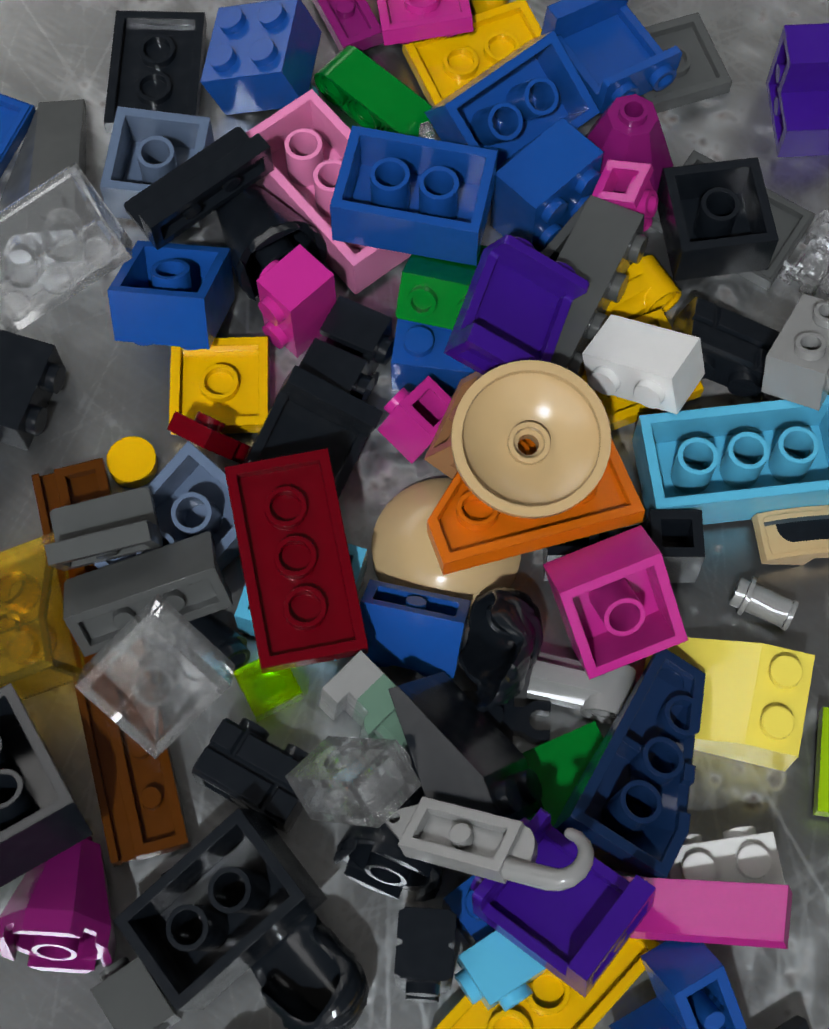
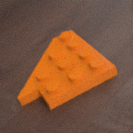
M522 439L518 442V448L523 454L531 455L537 450L535 443L530 439ZM611 439L610 457L602 478L592 492L573 508L545 518L527 519L509 516L490 508L479 500L468 489L457 472L427 520V533L442 574L445 575L643 522L645 509Z

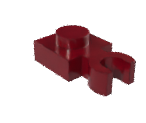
M175 411L167 427L168 431L240 464L244 463L251 446L222 433L226 425L225 423L200 411L197 412L195 419Z

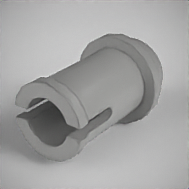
M754 576L750 580L740 577L728 603L737 608L736 614L749 613L786 631L796 613L799 601L791 600L757 584L758 578Z

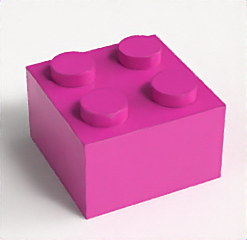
M642 525L543 564L572 649L589 680L688 641L662 554Z

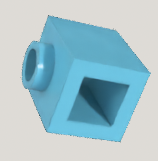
M495 930L458 955L457 963L461 971L454 976L472 1005L481 1000L488 1011L500 1004L503 1010L507 1012L533 994L528 983L542 975L546 968Z

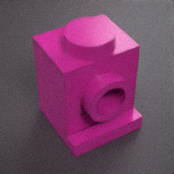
M608 159L592 193V196L644 214L643 232L652 225L653 217L658 207V195L650 182L654 172L652 164Z

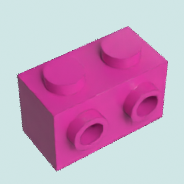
M301 244L280 261L274 260L269 263L261 272L259 279L256 280L260 299L258 307L263 316L264 326L262 330L264 334L268 336L269 341L279 349L285 346L297 358L311 346L315 338L320 339L323 336L320 334V328L336 302L334 274Z

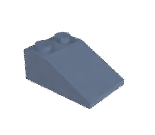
M187 441L147 487L151 489L163 546L204 532H211L215 541L217 564L222 571L240 554L226 474L202 451ZM151 550L95 563L94 565L99 569Z

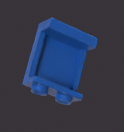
M628 0L558 1L547 6L541 35L553 30L555 31L600 111L599 115L604 113L617 97L632 94L641 96L652 90L660 91L673 82L677 75L676 71L683 52L678 46L663 51L627 6Z

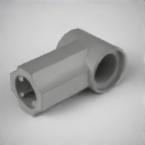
M540 652L538 658L533 663L526 698L538 701H551V704L580 710L581 715L590 720L612 725L633 690L636 670L632 666L625 665L589 680L578 660Z

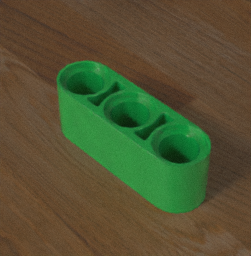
M346 46L315 73V83L323 96L361 127L422 138H430L436 132L424 113L432 108V106L354 46Z

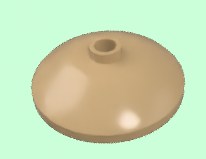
M520 360L500 365L488 371L466 391L454 415L451 429V450L461 479L468 489L484 504L500 513L513 517L527 519L545 518L573 508L583 501L596 487L609 461L612 439L611 427L600 398L581 377L554 363L539 360ZM522 439H530L535 443L537 450L531 455L523 454L518 448V442Z
M434 478L418 482L397 494L385 506L377 519L371 542L372 562L376 577L381 582L471 600L470 613L474 601L482 594L500 587H512L519 571L521 555L443 575L427 533V520L452 482V479Z

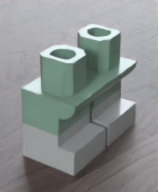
M360 650L322 687L319 707L333 721L345 710L362 727L358 739L362 750L372 742L392 762L401 753L403 748L408 746L388 690L396 685Z

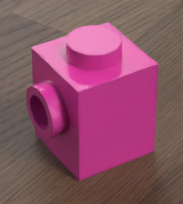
M427 376L410 393L403 387L384 406L383 409L389 416L377 430L413 464L430 447L452 398L430 376Z

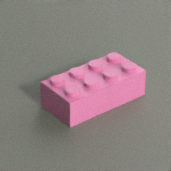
M311 89L245 132L249 138L259 133L271 149L274 170L257 181L256 184L319 231V234L326 243L327 258L325 262L356 295L408 259L411 254L332 240L330 204L351 130L318 94Z

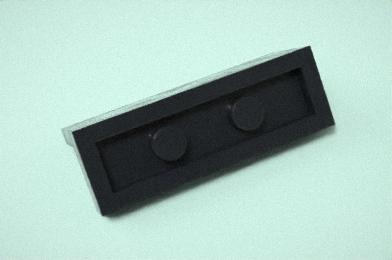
M235 127L126 201L124 204L125 210L154 247L159 250L272 172L274 169L270 146L259 133L249 138L241 127Z

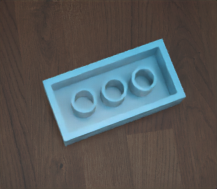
M827 395L819 411L787 400H775L679 411L678 414L665 412L639 415L632 444L646 519L650 509L702 510L703 525L752 520L751 517L757 513L774 510L829 505V395Z

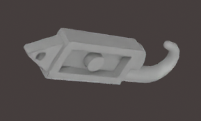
M423 796L417 805L381 814V818L399 840L398 846L406 857L504 884L508 880L544 891H563L575 887L585 879L593 866L594 850L592 843L583 832L574 828H567L564 831V835L577 846L578 853L576 859L572 864L564 868H554L535 863L538 856V843L532 830L525 826L522 821Z

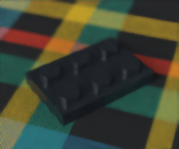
M116 11L104 114V126L107 133H112L117 106L199 116L202 85L200 81L203 72L207 27L205 12Z

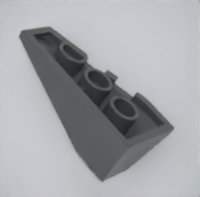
M84 99L38 103L0 200V266L87 260L86 104Z

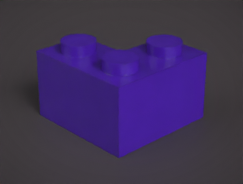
M829 23L784 25L766 80L777 157L829 155Z

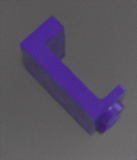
M505 235L483 249L444 354L482 375L500 365L520 360L551 362L571 304L574 299L587 293L590 283L577 275L575 270L568 264L553 261L535 250L534 246L526 239Z
M543 808L539 809L531 821L526 817L520 820L532 830L538 843V856L535 863L554 868H564L572 864L576 859L578 853L577 846L551 825V814ZM595 857L593 866L586 878L575 887L563 891H544L508 880L504 884L475 876L470 887L474 891L472 894V905L475 915L584 998L651 910L656 891L653 885L636 874L633 880L629 882Z

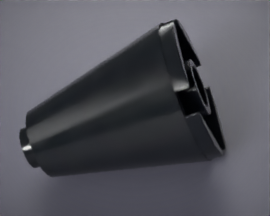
M256 183L216 210L226 246L231 248V260L238 284L252 300L256 301L255 297H259L256 280L259 279L263 269L274 260L280 261L299 244L323 265L326 261V243L319 234V231Z
M408 747L403 748L339 842L333 860L336 865L344 860L347 863L344 874L370 890L399 899L402 889L416 891L417 895L414 901L424 902L435 899L442 884L443 867L406 857L398 846L399 840L381 818V814L384 812L417 805L422 796L425 797Z

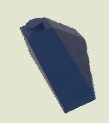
M667 649L652 656L553 826L562 834H564L567 828H574L583 832L592 843L594 857L612 870L649 878H667L689 833L691 814L687 813L689 789L694 783L696 766L692 765L695 735L700 731L706 676L705 673Z

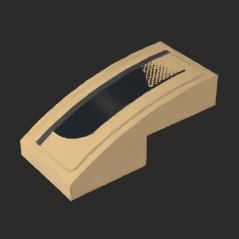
M829 505L774 510L757 513L751 517L761 564L805 565L814 558H829Z

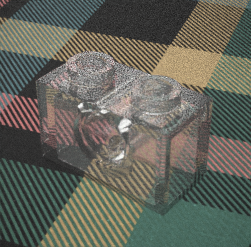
M328 736L285 776L311 820L380 828L421 786V782L411 766L410 755L397 740Z

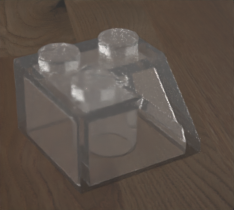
M157 594L84 666L75 688L156 759L232 685L235 664L161 595Z

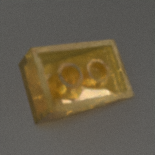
M53 532L0 552V688L11 683L21 701L87 677L83 653L63 619L64 582L69 579L68 570L62 571L48 566L44 545L55 542Z

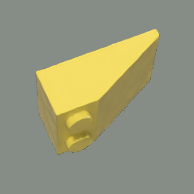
M688 637V641L667 649L706 674L700 731L695 735L694 750L784 772L799 757L815 655L765 643ZM653 655L645 658L643 672Z

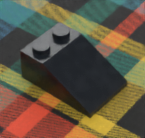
M445 672L388 689L425 797L518 821L537 813L540 808L544 809L541 802L542 786L535 771L529 768L526 757L483 712L475 708V703Z

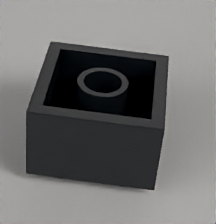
M758 157L663 168L657 192V209L674 281L768 269L779 238Z

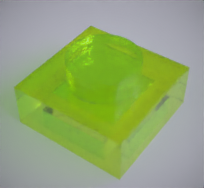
M257 659L233 671L234 677L257 722L304 699L303 692L291 669L262 674L260 661Z

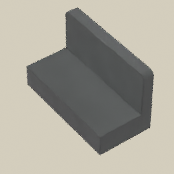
M140 487L52 509L50 518L55 542L44 545L48 566L62 571L163 547L151 489Z

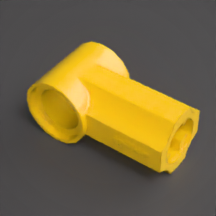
M647 255L642 257L638 264L632 263L626 272V275L629 276L626 290L618 303L610 302L605 314L634 319L661 308L666 313L679 301L682 293L656 257Z

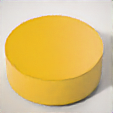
M129 436L115 442L108 451L106 462L109 472L114 481L123 487H142L148 484L158 471V458L155 450L147 440L141 437Z

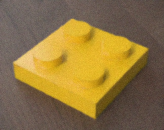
M268 336L215 338L209 350H185L181 347L171 346L169 423L175 411L192 419H195L197 412L200 411L225 423L226 425L222 431L224 434L259 433L269 412L270 345Z

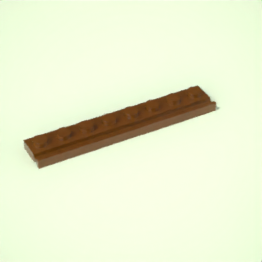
M103 458L54 469V473L40 476L39 473L31 475L45 545L55 542L50 518L52 509L112 495L108 472ZM91 564L62 571L50 566L111 864L114 867H118L122 863L129 861H140L191 847L145 638L142 637L84 657L63 619L64 582L67 579L98 568Z

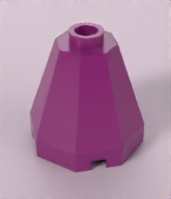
M637 94L617 97L585 136L604 152L600 174H602L608 159L652 164L654 172L650 182L653 189L658 192L663 168L673 167L654 104Z
M91 836L26 872L0 915V954L2 957L15 961L17 951L29 955L27 966L40 971L82 974L95 971L96 960L101 959L103 968L114 963L117 940L103 852L100 844L93 842Z

